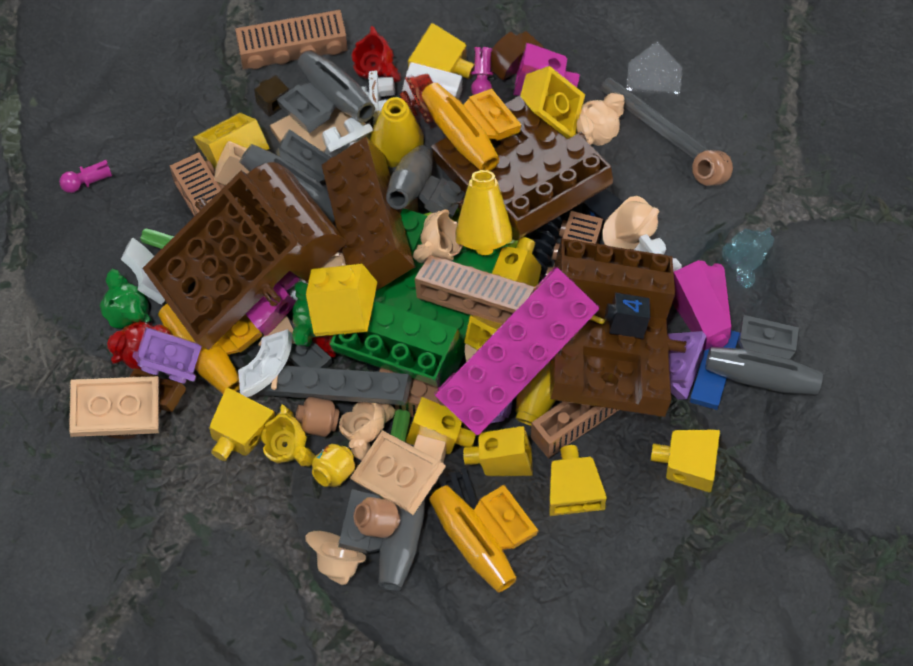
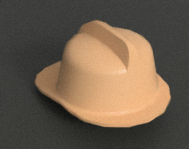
M639 196L629 197L606 220L602 230L604 244L625 249H635L639 244L640 236L647 234L650 237L655 233L658 226L657 215L659 210L649 205L644 198Z
M325 531L309 532L306 535V542L317 552L318 570L341 585L347 584L349 578L355 574L358 564L366 560V556L360 552L339 548L340 536Z

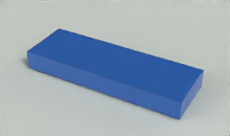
M731 330L730 339L722 348H736L739 332ZM707 349L704 351L690 403L718 410L727 378L705 369L709 351Z

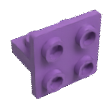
M146 327L138 352L134 351L132 357L138 362V366L142 367V371L158 375L159 371H162L169 376V379L186 383L187 379L195 380L196 375L193 371L202 346L196 342Z
M703 331L668 334L672 340L687 342L685 353L668 351L670 392L678 400L688 398L704 355L702 346L706 338V334Z

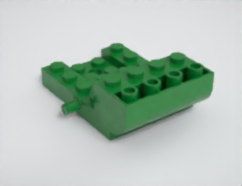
M403 208L400 214L413 258V253L417 246L422 244L421 233L424 228L425 219L428 216ZM508 245L493 249V253L489 255H480L476 250L462 246L460 252L453 256L454 260L451 262L492 274L502 248L508 247ZM413 258L415 265L413 269L375 292L368 331L333 335L330 346L336 353L394 373L409 374L412 379L439 388L459 368L465 354L466 343L464 341L471 315L417 298L415 277L425 262L420 263Z

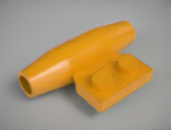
M439 83L428 85L422 92V98L435 123L459 153L479 170L491 171L498 165L500 160L489 139H496L498 141L520 132L521 123L493 89L470 96L464 105Z
M168 303L164 305L158 313L163 325L171 331L172 335L195 342ZM245 314L209 350L201 347L195 370L222 394H224L227 387L237 392L240 389L239 374L228 355L241 353L262 337V333Z
M448 485L436 490L429 500L445 532L467 562L498 593L509 588L517 578L502 549L518 547L536 536L538 529L505 485L481 498L474 510Z

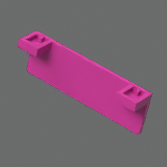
M554 267L535 287L536 290L456 373L453 372L434 392V395L476 435H479L599 310V307L558 267Z

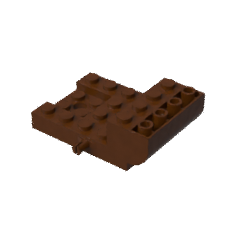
M520 96L505 104L521 123L520 132L498 141L496 139H489L492 145H499L495 148V151L500 160L498 165L490 172L494 173L495 179L498 181L512 226V239L514 240L523 238L610 187L613 183L611 165L587 142L584 133L580 131L569 139L561 136L552 126L536 115ZM446 137L431 146L433 159L466 195L472 174L480 170L460 154ZM464 199L457 202L458 209L460 211L462 209Z
M269 162L257 166L248 174L241 170L208 203L205 198L198 199L199 202L196 201L195 206L199 209V212L142 269L194 341L209 350L262 297H265L271 306H276L277 302L281 301V298L274 291L273 287L289 271L308 281L311 269L322 268L347 241L292 172L280 163ZM196 281L195 289L188 294L189 285Z
M561 238L554 267H558L599 307V310L594 314L595 316L605 320L607 304H612L615 293L650 298V320L643 339L609 333V321L605 320L604 324H599L588 320L550 360V399L665 417L671 402L668 351L685 353L687 343L686 341L672 340L667 334L666 319L675 296L673 256ZM605 381H609L614 385H607Z

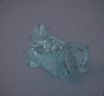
M767 228L763 232L744 229L743 232H738L732 238V243H727L722 249L723 262L736 270L737 282L745 288H749L754 284L755 275L753 270L762 264L767 251L773 245L774 238L770 235L771 228Z

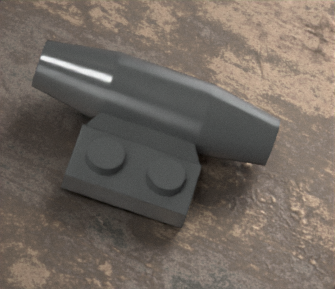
M313 51L304 52L298 59V67L309 83L301 86L297 85L277 99L279 106L308 133L329 120L335 108L361 122L369 120L375 112L374 104L356 81L335 63Z
M290 129L284 135L276 154L256 145H249L239 161L249 172L265 163H280L292 172L332 223L335 221L328 190L321 184L325 179L322 164L331 158L329 155Z
M417 146L401 159L390 177L386 200L392 208L402 209L418 197L425 204L424 208L432 213L446 209L449 211L451 219L458 207L457 202L462 200L465 192L452 181H447L443 177L439 179L431 176L433 152L427 146Z
M743 315L740 325L738 344L741 349L710 347L705 365L706 370L735 382L782 393L818 395L823 379L822 372L791 360L796 352L799 327Z
M352 489L338 547L364 554L380 550L378 585L389 591H400L415 558L425 514V498L414 515L396 506L400 515L399 526L389 537L379 538L363 535L358 530L354 522V512L358 504L366 498H382L378 495Z

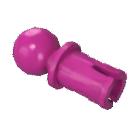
M475 47V68L472 71V75L477 76V79L471 86L473 95L492 89L490 81L487 80V76H493V72H490L492 48L483 47L481 49V47Z
M103 160V162L86 168L79 167L81 173L78 174L72 171L65 172L61 176L59 183L62 190L73 193L83 183L88 188L90 187L89 184L112 177L107 161Z

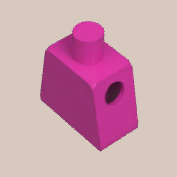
M527 43L517 71L513 95H521L526 74L548 66L552 67L576 88L580 74L565 71L567 58L564 55Z
M291 271L273 287L274 291L281 298V301L277 302L276 306H271L267 299L262 297L246 313L256 328L265 336L276 328L296 302L288 290L300 279Z

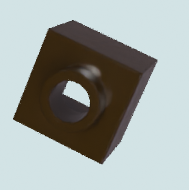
M274 75L270 79L261 81L254 89L256 104L268 117H271L282 109L277 99L287 93L289 89L277 75Z

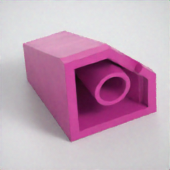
M698 260L674 271L675 296L672 304L691 332L703 331L706 334L702 346L704 351L710 347H724L728 343L731 334V319L724 267L722 264L717 263L713 266H708L705 261Z

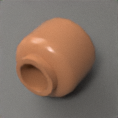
M708 150L696 156L692 165V171L695 179L700 184L706 186L722 185L731 177L733 163L725 152Z
M308 397L304 405L298 404L295 418L300 422L305 434L326 437L330 431L334 432L336 430L339 409L335 408L331 400Z
M368 497L356 507L354 522L363 535L387 538L399 526L400 515L392 501Z

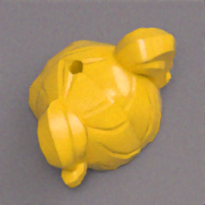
M282 404L277 416L267 422L265 429L262 430L261 441L265 444L263 447L264 454L269 460L277 464L290 462L295 459L302 467L311 466L315 455L310 449L305 447L306 435L302 430L301 424L294 418L291 409H287Z

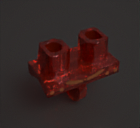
M429 73L420 74L415 77L411 74L404 77L414 98L410 99L405 90L399 93L401 99L408 105L414 116L417 115L414 105L417 104L426 124L434 121L421 93L428 85L433 83Z

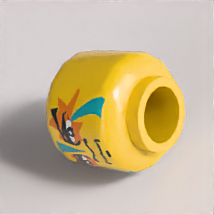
M337 444L327 445L312 461L313 477L322 486H340L355 470L353 453L346 446H339Z

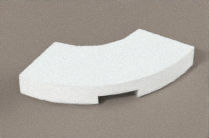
M132 238L121 260L135 273L138 280V291L162 305L165 299L142 269L154 256L145 246Z
M288 329L263 337L257 356L248 365L238 370L240 394L249 397L258 393L269 385L281 372L288 360L292 346V334Z

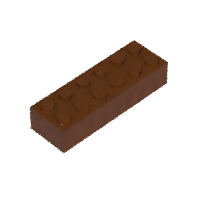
M364 137L323 163L322 169L337 230L347 241L342 247L345 264H363L378 282L377 291L413 269L415 265L400 210L392 208L386 200L390 173L385 155L367 137Z

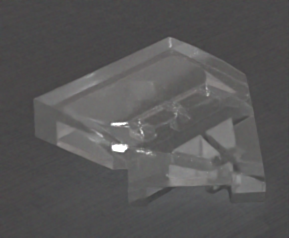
M657 41L629 62L626 89L629 91L680 95L682 66Z

